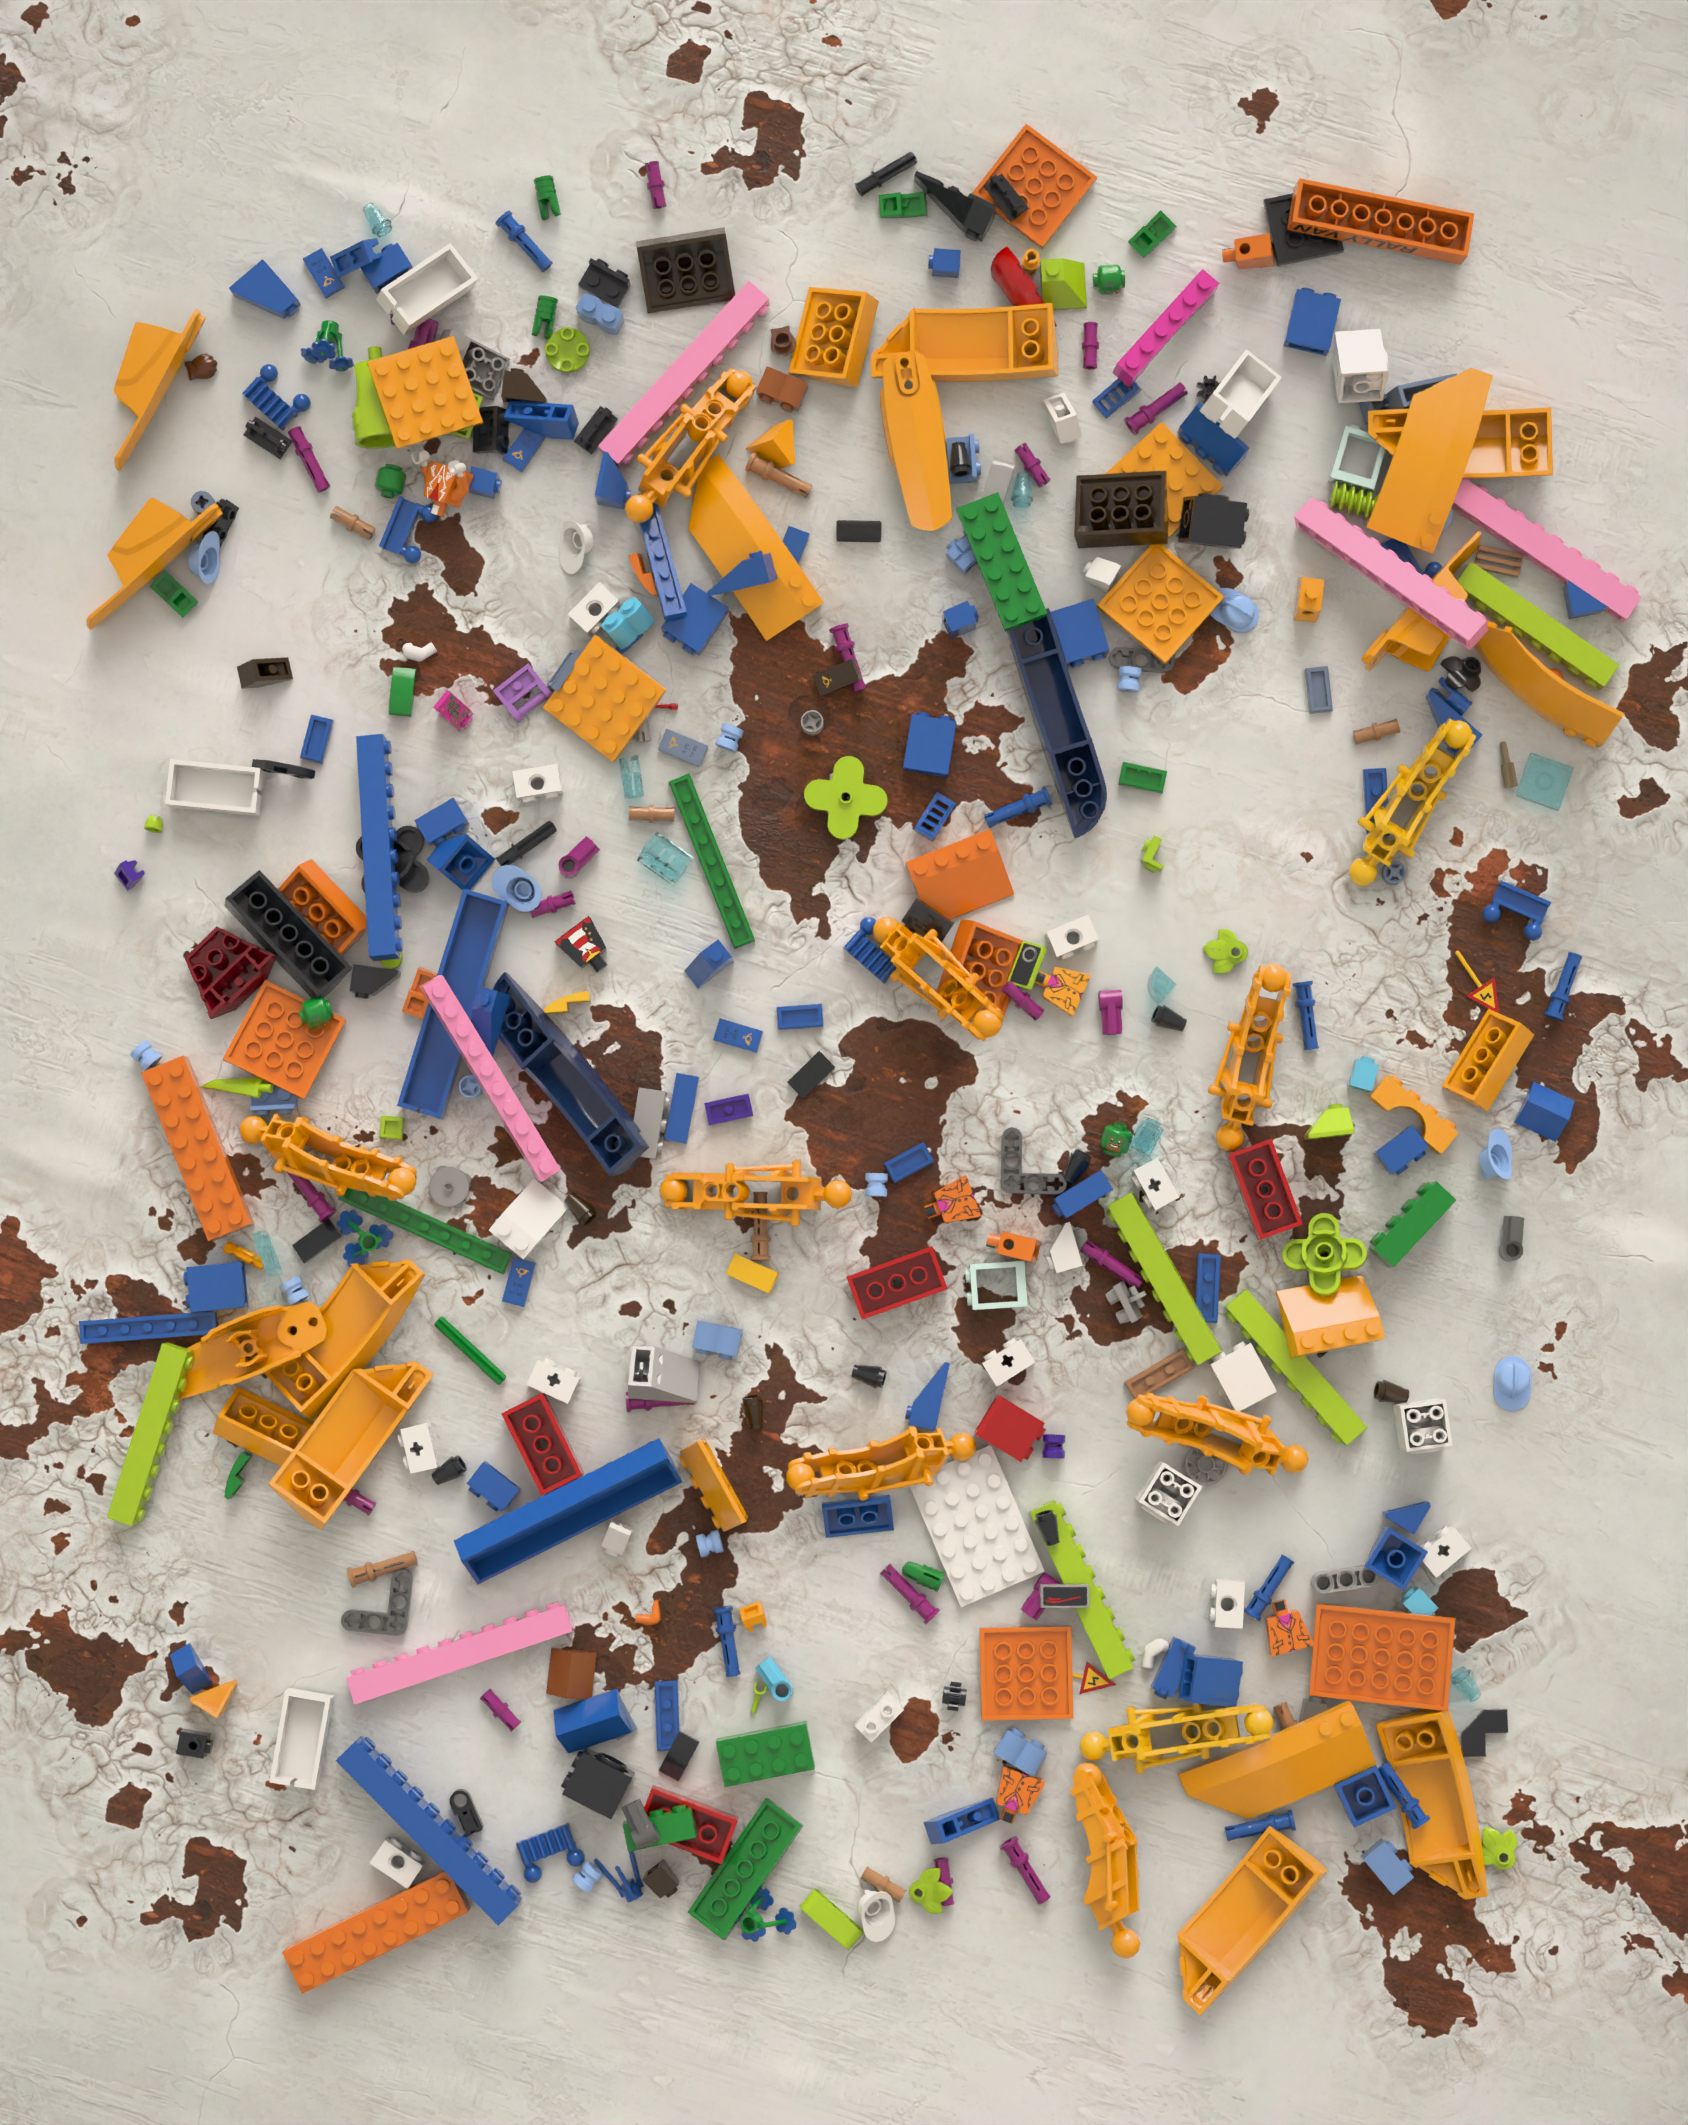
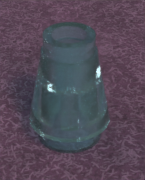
M374 203L367 204L363 208V212L372 233L377 235V237L386 236L392 230L391 220Z
M1028 473L1017 474L1011 496L1013 506L1027 508L1031 506L1033 501L1030 474Z
M1460 1667L1451 1674V1684L1470 1702L1477 1700L1481 1696L1470 1670Z

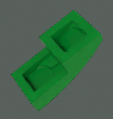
M901 192L879 195L880 218L927 216L926 193L901 194Z
M1160 210L1128 243L1145 258L1177 226Z
M166 570L150 585L182 618L198 603Z
M393 667L389 715L411 717L416 669Z
M246 1451L241 1452L228 1476L224 1496L228 1500L233 1498L246 1481L239 1475L252 1458Z

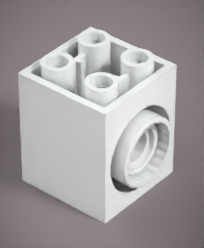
M1380 329L1335 332L1332 367L1338 404L1383 401L1385 383L1389 377V362L1387 352L1383 348Z
M1435 1398L1393 1404L1399 1450L1410 1452V1454H1422L1440 1451L1442 1447L1453 1446L1445 1399Z
M1158 1460L1135 1499L1142 1503L1141 1508L1157 1519L1166 1524H1169L1171 1521L1179 1526L1202 1486Z

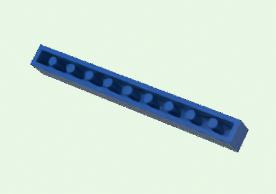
M383 734L356 736L369 957L373 961L400 959V952L403 951V940L399 938L402 920L401 916H398L397 907H401L400 895L396 893V885H399V874L395 872V863H398L397 850H394L393 841H397L396 829L392 826V820L395 819L396 815L394 806H391V798L394 797L393 784H390L393 767L388 759V754L392 753L390 740L387 741Z

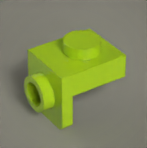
M1155 835L1152 840H1146L1141 850L1145 852L1141 863L1144 864L1143 867L1153 873H1156V871L1161 872L1164 865L1152 860L1162 839Z

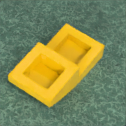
M579 992L562 997L545 1007V1014L569 1013L568 1004L591 1002L590 992Z
M736 1253L726 1272L727 1275L769 1294L779 1275L778 1272Z

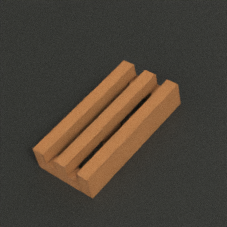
M1479 545L1475 564L1484 571L1518 578L1524 554ZM1482 552L1488 553V554H1493V555H1498V556H1503V557H1507V558L1517 559V561L1515 562V561H1510V560H1505V559H1500V558H1496V557H1491V556L1482 555ZM1480 560L1515 567V571L1481 564Z

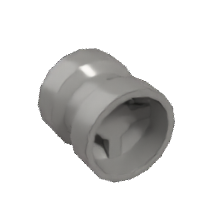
M815 710L805 712L801 717L802 730L811 736L817 735L822 731L824 725L822 715Z

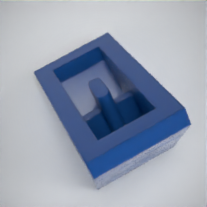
M1568 581L1563 587L1569 619L1600 614L1606 608L1605 604L1571 581Z
M1424 1501L1383 1511L1382 1513L1385 1518L1408 1532L1415 1534L1431 1505L1430 1502Z
M191 1643L170 1654L177 1678L191 1694L213 1683Z

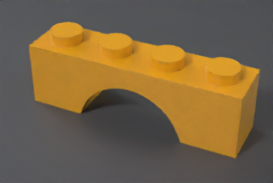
M1388 1075L1384 1076L1368 1098L1385 1112L1395 1107H1405L1415 1112L1422 1123V1138L1436 1154H1442L1458 1134L1455 1130L1456 1126L1450 1120L1445 1118L1443 1121L1437 1116L1439 1112L1431 1105L1427 1104L1425 1106L1419 1101L1421 1097L1414 1091L1409 1090L1408 1092L1402 1087L1403 1083L1394 1075L1391 1077Z

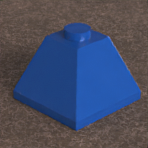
M603 451L595 490L597 504L624 510L625 503L631 497V491L628 490L627 482L609 453Z
M467 834L441 842L426 859L461 890H470L495 860L494 857Z
M1385 1525L1374 1542L1364 1566L1404 1591L1428 1551Z

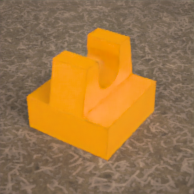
M761 1601L739 1608L744 1627L749 1632L754 1631L753 1625L761 1623L762 1627L767 1626Z

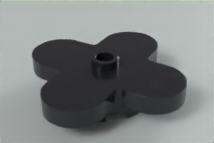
M403 826L396 831L397 841H393L394 850H397L398 863H395V872L399 874V885L396 886H400L410 893H418L423 891L430 881L428 870L416 860V857L423 849L424 838L417 828ZM361 836L356 843V853L363 861ZM363 876L361 886L363 892L365 893V882Z

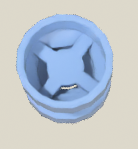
M1121 666L1119 668L1121 679L1118 682L1117 690L1129 693L1139 692L1140 684L1138 679L1141 677L1142 669Z
M723 723L721 737L717 738L715 745L722 749L736 752L738 749L737 742L742 738L744 731L733 725Z
M147 1040L140 1043L130 1054L134 1060L141 1063V1067L145 1071L153 1068L162 1059V1055L158 1051L152 1050V1045Z
M472 1075L463 1077L459 1082V1091L467 1098H477L483 1092Z
M865 1173V1180L868 1182L867 1188H865V1196L887 1197V1189L884 1183L888 1181V1174Z
M299 1276L279 1286L281 1292L286 1294L289 1306L295 1305L310 1296L307 1289L302 1287V1280Z
M718 1530L711 1531L708 1537L704 1534L696 1535L701 1557L708 1556L710 1551L715 1553L724 1552Z
M586 1860L582 1865V1870L573 1876L572 1881L583 1891L590 1893L594 1888L593 1884L596 1881H600L604 1874L594 1864Z

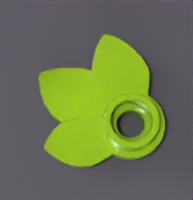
M1219 929L1218 940L1210 941L1203 947L1205 954L1215 960L1212 972L1216 974L1232 971L1235 964L1242 963L1248 956L1247 946L1243 942L1238 941L1236 934L1228 929ZM1235 948L1240 949V954L1238 956L1233 955V950Z
M1484 1828L1482 1834L1484 1865H1495L1501 1870L1510 1869L1515 1863L1516 1835L1511 1829L1501 1835L1495 1829ZM1501 1854L1508 1856L1507 1862L1499 1860Z
M936 1867L923 1871L919 1880L912 1883L909 1888V1896L912 1901L922 1904L924 1909L931 1914L942 1913L941 1902L947 1900L953 1893L949 1886L938 1882L941 1870ZM917 1889L922 1891V1896L917 1895Z

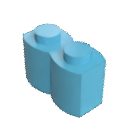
M636 597L626 600L617 612L608 615L601 624V627L622 650L629 646L638 635L648 630L655 620Z

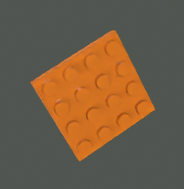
M1025 124L972 194L995 205L996 215L1043 249L1097 180V176L1028 124ZM1001 173L1029 208L1012 222H1010L984 188L985 185L991 182L990 178L996 174L997 176Z
M265 980L227 1049L223 1061L305 1100L341 1033L346 1019L333 1013L334 1017H331L329 1024L311 1029L307 1023L302 1024L299 1011L303 1010L302 1003L307 1000Z
M1071 1626L979 1627L982 1721L1073 1719Z

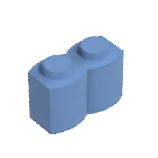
M583 294L576 306L577 314L583 321L592 325H598L607 334L617 335L624 323L623 314L619 309L609 304H603L597 297L591 294Z
M697 1321L692 1348H696V1353L709 1356L711 1351L719 1353L718 1358L732 1360V1356H738L743 1330Z
M1014 1727L1012 1731L1007 1728L993 1753L1034 1777L1047 1755V1752L1043 1750L1045 1745L1035 1739L1032 1742L1024 1739L1025 1734Z

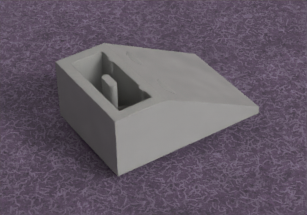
M454 329L443 330L439 340L454 336L473 393L493 400L510 359Z
M632 1345L628 1398L697 1403L700 1362L657 1347Z

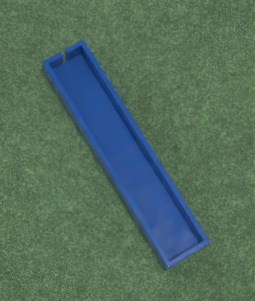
M463 889L437 976H444L472 1023V1006L478 986H485L510 904L501 899ZM428 1003L397 1106L418 1113L422 1109V1114L444 1120L462 1056L430 1003Z
M660 1438L468 1534H464L462 1537L454 1540L461 1562L478 1585L683 1482L675 1463Z
M360 1736L336 1762L499 1926L519 1905L522 1900L519 1896L521 1892L513 1884L509 1886L503 1880L505 1876L499 1869H492L487 1864L488 1858L480 1851L477 1853L471 1847L473 1845L472 1842L464 1835L460 1836L455 1831L456 1826L449 1819L444 1820L439 1815L440 1810L432 1802L428 1804L422 1798L424 1796L423 1792L416 1786L412 1787L407 1782L408 1777L401 1770L398 1769L396 1771L391 1766L392 1761L384 1753L380 1755L374 1749L376 1745L368 1737L364 1739Z

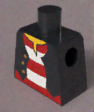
M589 916L554 941L581 968L590 964L596 973H599L607 966V963L600 956L607 948Z

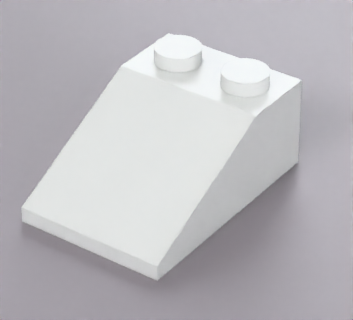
M534 1178L496 1220L489 1231L523 1260H526L569 1208Z

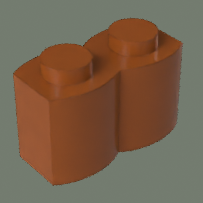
M766 366L756 393L760 396L759 399L767 404L772 402L778 403L781 409L792 413L793 410L799 411L808 390V383Z

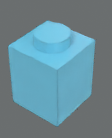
M1362 1056L1361 1060L1356 1059L1347 1086L1365 1092H1372L1379 1065L1374 1064L1375 1060Z
M1417 1586L1414 1588L1409 1587L1401 1595L1403 1599L1400 1603L1410 1613L1432 1615L1438 1609L1433 1601Z

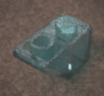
M1151 1118L1146 1119V1121L1141 1120L1129 1146L1146 1155H1151L1164 1130L1159 1127L1161 1123Z

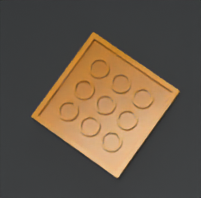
M454 336L367 362L396 450L483 423Z
M1163 422L1157 425L1106 473L1166 471L1168 538L1180 527L1183 497L1198 496L1199 493L1217 494L1223 488L1222 484Z
M1154 544L1148 547L1097 604V608L1162 663L1166 664L1222 602L1225 596L1162 544Z
M594 635L576 660L574 669L558 692H553L543 708L605 757L615 762L667 689L599 636Z

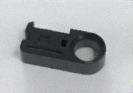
M464 1789L454 1791L450 1797V1805L454 1815H458L464 1831H466L463 1835L468 1837L475 1832L481 1831L484 1825L470 1793ZM455 1795H465L467 1798L466 1805L462 1807L457 1806L454 1802Z

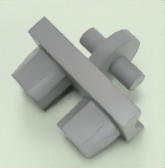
M1121 1281L1105 1294L1111 1305L1121 1301L1124 1309L1116 1312V1317L1120 1324L1129 1321L1133 1323L1143 1317L1139 1309L1145 1306L1141 1299L1147 1295L1145 1291L1138 1293L1135 1285L1128 1288L1125 1281Z

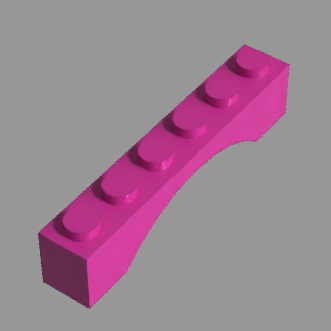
M1202 269L1117 362L1112 373L1130 387L1176 332L1213 296L1220 283Z

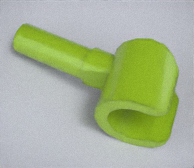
M758 1682L753 1686L755 1695L750 1711L753 1714H756L761 1695L767 1690L766 1684L763 1692L756 1690Z

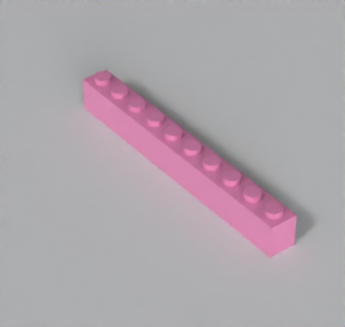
M748 281L598 445L599 450L602 453L603 451L608 452L618 468L623 464L625 466L628 465L634 458L633 453L638 448L642 449L648 443V437L653 431L657 433L664 425L663 420L668 415L672 416L678 410V404L683 398L687 400L694 392L693 387L698 382L702 383L709 376L708 371L712 366L717 367L724 359L723 354L728 349L732 350L739 343L738 338L743 332L747 334L753 328L754 320L758 316L763 317L769 310V298Z
M1462 478L1451 507L1453 510L1517 553L1524 554L1523 557L1563 584L1571 581L1605 604L1606 608L1603 611L1621 623L1627 620L1642 598L1634 587L1630 585L1625 586L1619 582L1620 579L1612 573L1607 574L1602 571L1598 563L1583 558L1579 550L1565 546L1563 540L1558 536H1550L1544 532L1543 526L1536 522L1531 523L1525 519L1526 516L1521 511L1516 509L1513 511L1507 507V503L1499 497L1494 498L1489 495V491L1482 485L1477 484L1476 486L1469 481L1470 478Z
M1311 497L1294 516L1298 529L1468 650H1471L1487 633V619L1483 614L1478 611L1475 613L1469 609L1466 602L1452 597L1445 587L1435 585L1428 575L1418 573L1411 563L1401 561L1394 551L1384 549L1377 539L1367 537L1357 525H1350L1340 513H1333L1323 501L1318 502Z
M438 975L420 986V989L537 1181L542 1182L560 1171V1167L444 976Z
M558 1601L546 1605L547 1610L538 1612V1609L525 1612V1617L518 1620L516 1616L502 1620L503 1625L495 1627L494 1623L481 1627L482 1632L473 1634L472 1631L459 1635L460 1639L451 1641V1638L437 1642V1647L430 1649L429 1645L416 1649L417 1653L408 1656L407 1652L394 1657L395 1661L386 1663V1660L372 1664V1669L366 1671L364 1667L350 1671L351 1676L347 1677L346 1680L354 1705L570 1633L574 1628L566 1603L560 1605Z

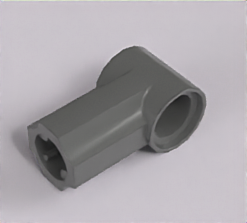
M1504 1216L1502 1242L1499 1248V1255L1504 1261H1515L1523 1255V1217ZM1508 1245L1515 1247L1516 1255L1514 1257H1510L1506 1253Z
M640 1799L622 1807L638 1850L660 1840L659 1833L654 1823L649 1820Z

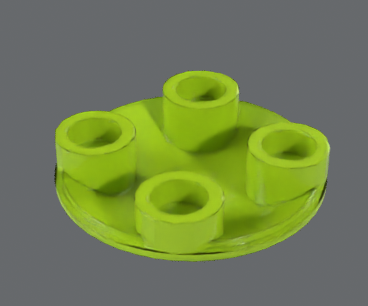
M564 327L555 331L550 339H548L545 345V353L548 362L553 368L560 372L571 373L581 369L586 364L590 355V345L582 332L571 327Z

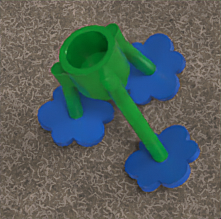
M331 320L322 322L321 330L317 332V338L312 343V348H301L300 350L301 356L312 364L317 362L324 363L329 358L332 359L329 361V368L339 372L346 371L354 366L352 358L343 356L342 334L338 332V323ZM335 341H336V344H337V353H338V357H336V358H335L336 352L334 351V350H335V345L333 344Z
M355 1210L350 1211V1213L343 1211L340 1214L341 1220L337 1222V1226L341 1228L342 1234L348 1235L352 1231L353 1233L357 1232L359 1235L358 1243L355 1245L348 1243L345 1246L343 1259L347 1260L349 1267L353 1263L364 1265L365 1259L369 1255L368 1251L379 1249L381 1246L388 1247L389 1241L393 1238V1232L387 1230L385 1224L380 1226L373 1224L370 1226L369 1232H363L358 1227L363 1223V1219Z
M761 1887L751 1902V1907L746 1910L747 1915L741 1919L742 1937L745 1940L751 1939L753 1942L759 1940V1937L766 1934L767 1927L776 1926L778 1932H784L788 1935L791 1933V1930L796 1928L794 1913L792 1911L789 1912L787 1908L783 1907L779 1910V1914H776V1921L763 1922L762 1916L755 1913L754 1910L759 1908L764 1911L767 1910L768 1906L774 1903V1899L770 1896L768 1889Z

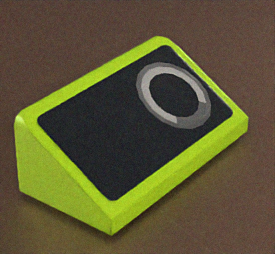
M1023 941L1010 972L1008 982L1011 980L1017 987L1031 990L1047 948Z

